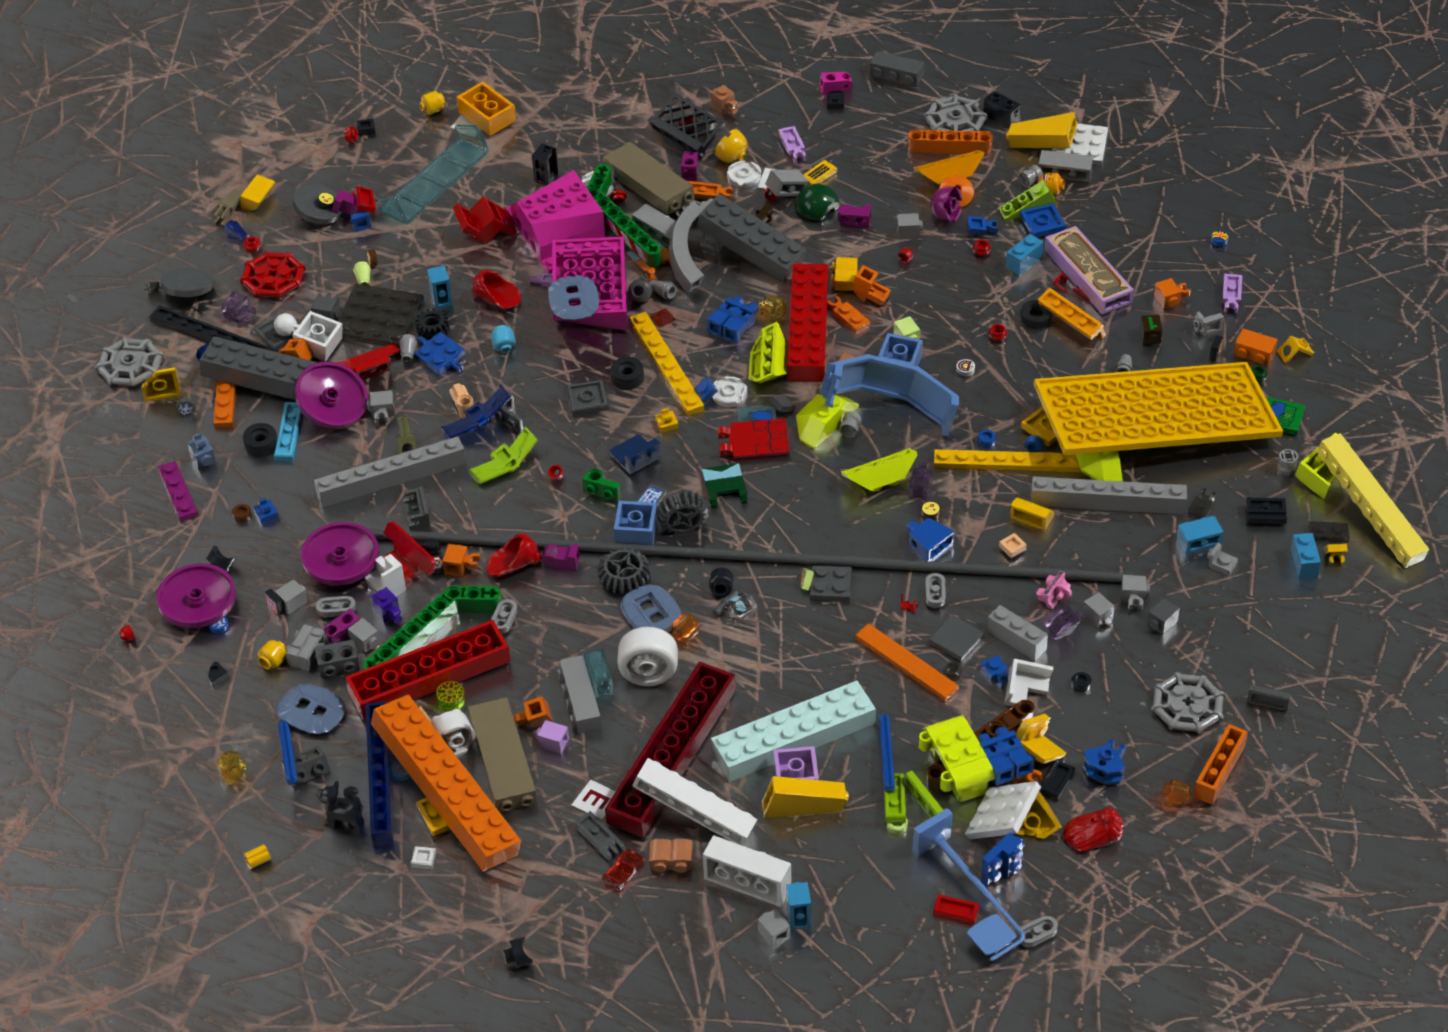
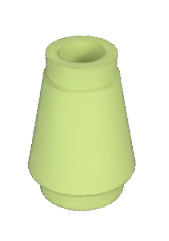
M364 261L356 263L353 272L359 287L362 289L368 288L370 286L371 267Z

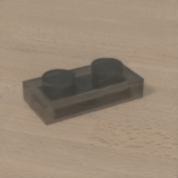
M1309 521V533H1313L1315 541L1349 543V523Z

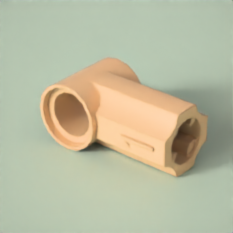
M460 383L454 384L449 389V392L458 409L459 417L470 419L475 415L473 398L468 394L464 385Z

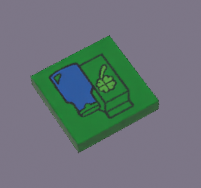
M1268 397L1267 401L1283 433L1297 435L1305 405Z

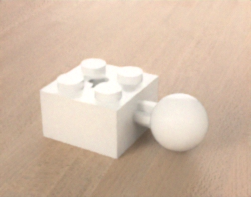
M312 311L307 314L300 325L297 324L296 319L292 315L287 313L278 315L274 321V329L279 335L290 336L293 334V339L304 338L314 354L313 357L325 362L342 339V323Z

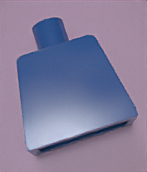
M930 518L925 519L920 524L911 520L906 526V529L910 532V546L925 561L931 562L954 544V531Z

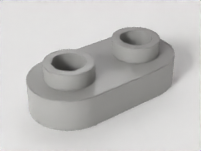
M939 573L929 574L926 577L925 584L926 603L932 608H940L946 601L945 578Z
M350 596L326 597L316 603L317 613L321 617H338L350 608L354 612L356 610L355 600Z
M505 599L500 601L491 620H494L501 634L508 632L517 615L516 602Z
M1042 916L1020 927L1025 934L1021 945L1030 948L1054 937L1058 929L1057 921L1051 916Z

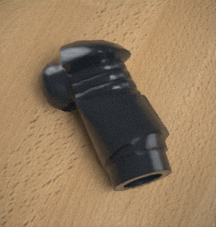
M431 539L417 542L429 554L440 553L441 551L440 541Z

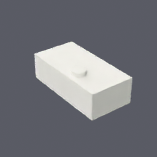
M714 835L703 853L705 880L782 907L786 899V884H791V863Z

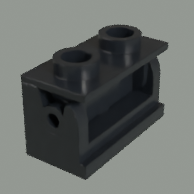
M993 91L984 99L983 111L988 115V118L1009 129L1012 123H1017L1021 119L1020 110L1018 109L1021 107V104L996 91Z
M542 143L532 154L534 182L548 185L554 179V174L559 175L557 148Z

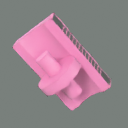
M1059 571L1056 576L1049 575L1046 579L1047 588H1039L1036 592L1038 600L1045 602L1048 609H1053L1062 598L1069 599L1072 595L1071 585L1066 582V574L1063 571Z

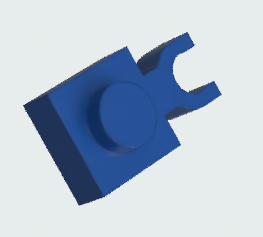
M967 217L968 234L985 235L986 231L990 233H997L998 227H996L997 220L985 221V217Z
M996 655L981 662L980 668L990 681L997 679L998 686L1003 689V681L1008 682L1009 674L1008 667L1001 658Z

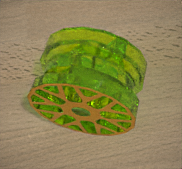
M447 681L438 686L436 690L437 705L442 711L449 712L463 707L465 697L464 688L461 684Z

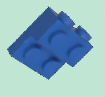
M1009 832L982 858L981 883L988 888L993 882H997L1001 875L1008 879L1013 873L1019 872L1022 867L1021 860L1024 858L1022 848L1025 846L1024 841L1020 837L1014 836Z

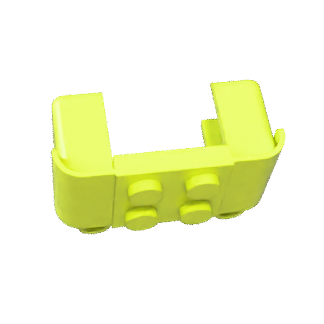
M960 715L924 727V731L919 735V749L923 752L931 750L934 758L938 759L939 756L947 770L941 774V790L944 792L952 790L959 802L985 795L988 790V782L995 779V774L987 755L966 718Z

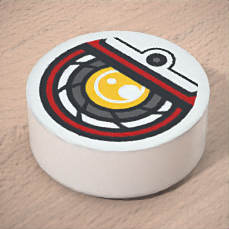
M968 359L960 360L957 363L956 371L960 376L969 377L975 372V364Z

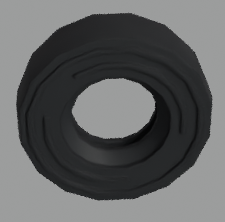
M1030 300L1022 305L1020 316L1021 321L1025 325L1032 328H1042L1051 322L1053 313L1038 304V300ZM1040 311L1043 313V316L1034 317L1030 315V312Z

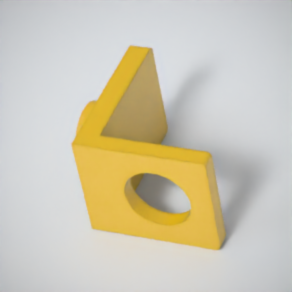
M1290 336L1277 350L1284 363H1288L1298 351L1310 356L1314 355L1313 350L1305 339H1299L1294 336ZM1287 346H1290L1291 352L1285 356L1284 350Z

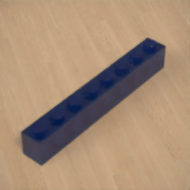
M386 701L365 703L370 829L373 849L394 847L390 749L371 725L374 709L386 704Z

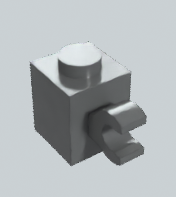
M330 292L325 297L316 296L311 306V311L335 320L340 315V307H338L340 302L339 294H336L334 298H331Z

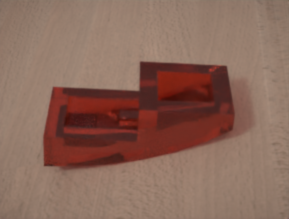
M627 848L616 858L615 865L603 875L602 882L620 891L635 875L645 858Z

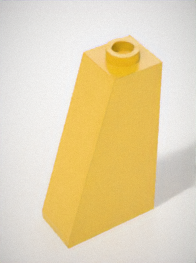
M1075 112L1012 123L1009 131L1006 132V140L1009 141L1010 148H1070L1077 129Z
M773 776L762 799L764 818L841 812L844 804L848 802L849 794L845 790L844 782Z

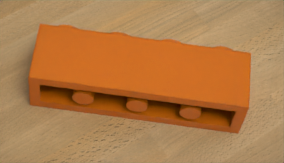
M1228 724L1196 781L1194 798L1211 805L1214 804L1245 748L1248 731Z

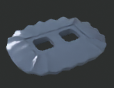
M580 275L568 276L566 278L560 277L557 281H552L551 286L548 287L551 309L557 317L563 320L584 319L592 316L598 309L599 297L597 287L589 277H582ZM577 287L578 292L567 293L566 289ZM580 300L581 304L570 306L569 301Z
M652 584L639 586L638 589L628 592L621 601V610L633 629L655 627L670 632L673 629H677L679 623L682 622V612L678 604L660 586ZM651 601L654 605L647 610H643L640 606L641 603ZM659 613L664 618L653 623L649 617Z
M310 683L306 685L299 684L295 688L289 689L287 694L283 696L282 700L278 703L277 713L290 726L309 734L319 735L328 733L339 724L345 714L346 705L341 697H338L334 692H330L327 688L313 686ZM302 699L310 702L305 709L296 707ZM317 707L326 709V712L321 717L312 714Z

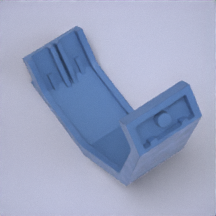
M870 354L828 363L819 395H823V398L826 399L825 406L833 407L834 395L859 389L908 401L941 425V435L949 436L959 406V396L920 367Z

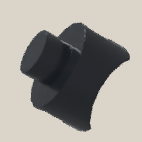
M214 545L206 559L211 562V565L229 571L236 557H225L219 551L218 546Z
M525 936L508 941L509 948L502 950L505 963L513 962L516 969L533 964L532 959L523 950Z

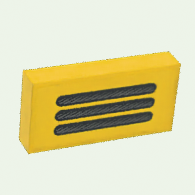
M823 160L803 175L809 181L808 185L821 184L837 173V167Z

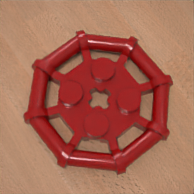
M265 251L264 254L244 263L245 268L239 281L254 297L267 296L277 297L278 299L295 288L298 289L301 286V279L306 268L291 252L274 253ZM267 260V262L263 263L262 265L256 266V265H258V264H260V263H262V262H264V261ZM291 263L294 267L290 268L287 265ZM251 271L255 273L254 276L249 277Z

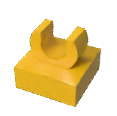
M668 408L662 409L661 414L655 415V421L661 433L679 428L674 412L669 411Z
M1329 544L1324 547V556H1329V564L1334 563V556L1339 557L1340 564L1344 562V554L1348 552L1347 544Z

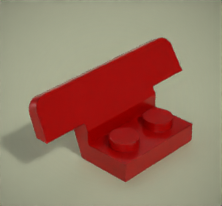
M390 344L338 363L353 370L363 380L389 371L391 362L389 357L399 354L401 351L395 344Z
M395 521L388 522L383 533L394 542V550L383 556V558L391 554L402 564L405 584L420 576L422 570L427 575H431L436 565L435 559Z

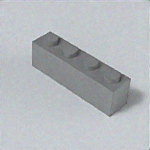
M584 656L560 660L561 668H558L557 672L559 680L564 681L561 686L563 695L568 696L566 706L568 711H572V714H570L572 726H576L578 733L602 729L601 717Z

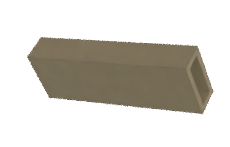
M631 142L603 157L604 164L610 166L613 177L667 215L695 199L693 185Z
M505 697L468 706L470 722L476 734V743L497 810L499 812L509 811L514 808L537 803L536 790L508 698Z

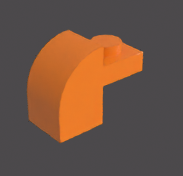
M862 265L853 281L854 293L863 302L868 298L883 306L891 290L876 283L878 272Z

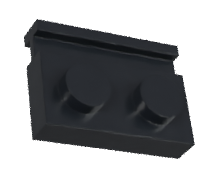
M1246 498L1247 523L1287 524L1285 498Z

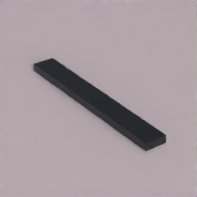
M160 305L149 316L150 321L207 343H210L215 336L279 352V350Z

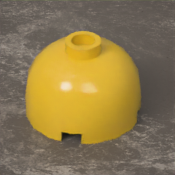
M733 129L730 131L731 135L729 137L724 136L715 148L717 153H714V155L726 163L742 161L747 155L745 153L748 147L746 137L738 129Z

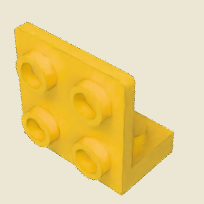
M1041 714L1023 720L1016 733V737L1021 741L1025 751L1033 755L1036 761L1045 764L1065 757L1066 752L1043 735L1048 730V723L1051 718L1046 714Z

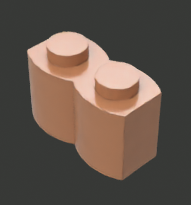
M650 840V870L658 873L669 870L683 873L692 870V840Z

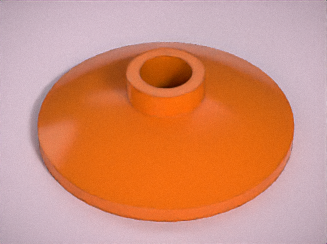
M951 175L942 181L940 188L946 186L960 188L962 201L959 200V206L965 207L971 202L974 189L967 178L960 175Z

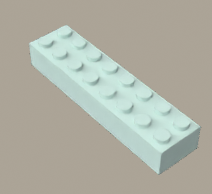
M854 681L712 737V754L728 781L731 782L774 765L773 750L810 746L817 748L876 724V708L859 682Z

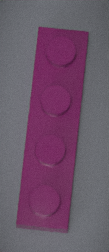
M176 461L158 466L159 473L180 522L199 517Z

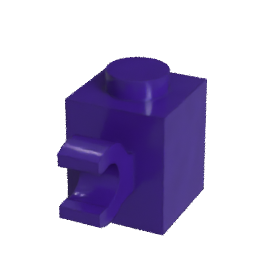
M387 587L370 596L373 612L384 623L390 619L395 623L402 620V617L399 615L401 611L398 598Z

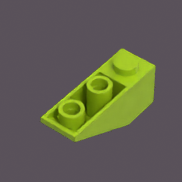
M1042 180L999 207V210L1005 221L1020 218L1021 210L1051 203L1055 205L1057 201L1046 183Z

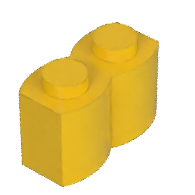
M836 257V262L832 263V273L835 274H832L831 285H835V290L853 291V281L858 272V258Z

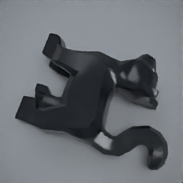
M335 781L333 786L318 789L316 796L324 804V812L327 816L325 826L334 828L337 820L348 822L353 826L351 829L353 834L362 835L365 830V822L362 817L363 805L356 796L359 793L358 789L353 786L345 788L343 790L345 798L338 797V781Z

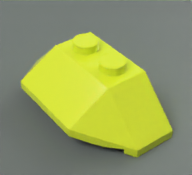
M778 322L762 328L759 333L760 336L755 341L750 352V381L764 383L787 374L788 345Z
M817 394L796 415L799 442L815 450L840 426L846 412H854L859 407L858 403L845 396L834 395L833 407L831 408L825 406L826 399L823 398V395Z
M908 448L842 471L841 473L842 476L870 491H878L882 489V486L896 485L899 483V480L905 479L918 454L917 451Z
M1118 451L1076 454L1081 472L1091 479L1123 482Z

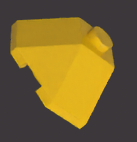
M176 367L156 370L141 386L144 401L181 396L180 381Z
M1038 792L1017 833L1018 835L1025 834L1045 839L1062 827L1040 792Z

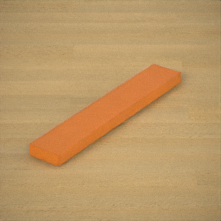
M869 623L855 634L856 640L945 702L959 690V685Z

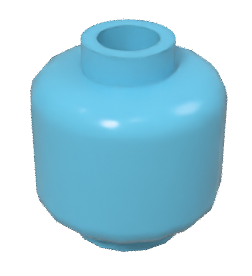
M506 325L494 328L491 333L494 349L502 353L510 352L516 345L512 328Z

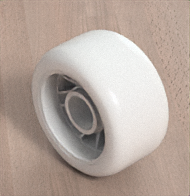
M640 627L629 631L623 636L618 646L617 664L621 675L629 682L639 686L650 687L667 682L677 670L678 647L676 641L668 632L655 627Z

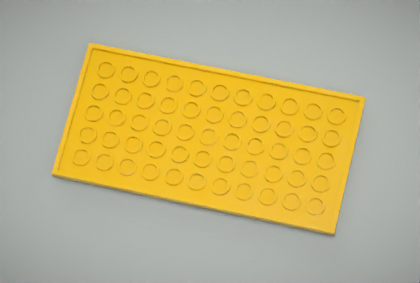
M1247 362L1034 379V388L1064 455L1282 437L1283 430Z

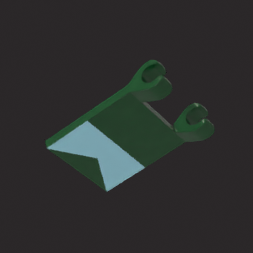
M739 463L702 468L710 507L718 506L717 495L734 492L739 493L740 502H748V492Z

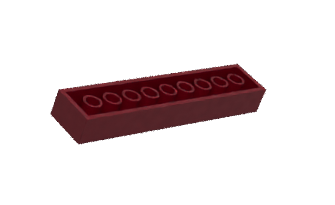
M700 661L698 662L605 808L606 824L642 838L645 836L664 804L633 787L637 775L647 758L659 762L670 771L677 772L682 777L736 690L735 674Z

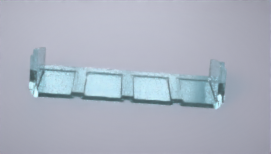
M456 125L455 130L459 138L393 196L376 195L374 197L379 211L401 223L409 224L425 210L426 206L431 205L440 197L448 186H452L468 172L470 167L476 165L488 154V145L481 130L476 125Z

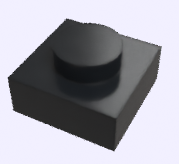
M827 93V109H844V93Z

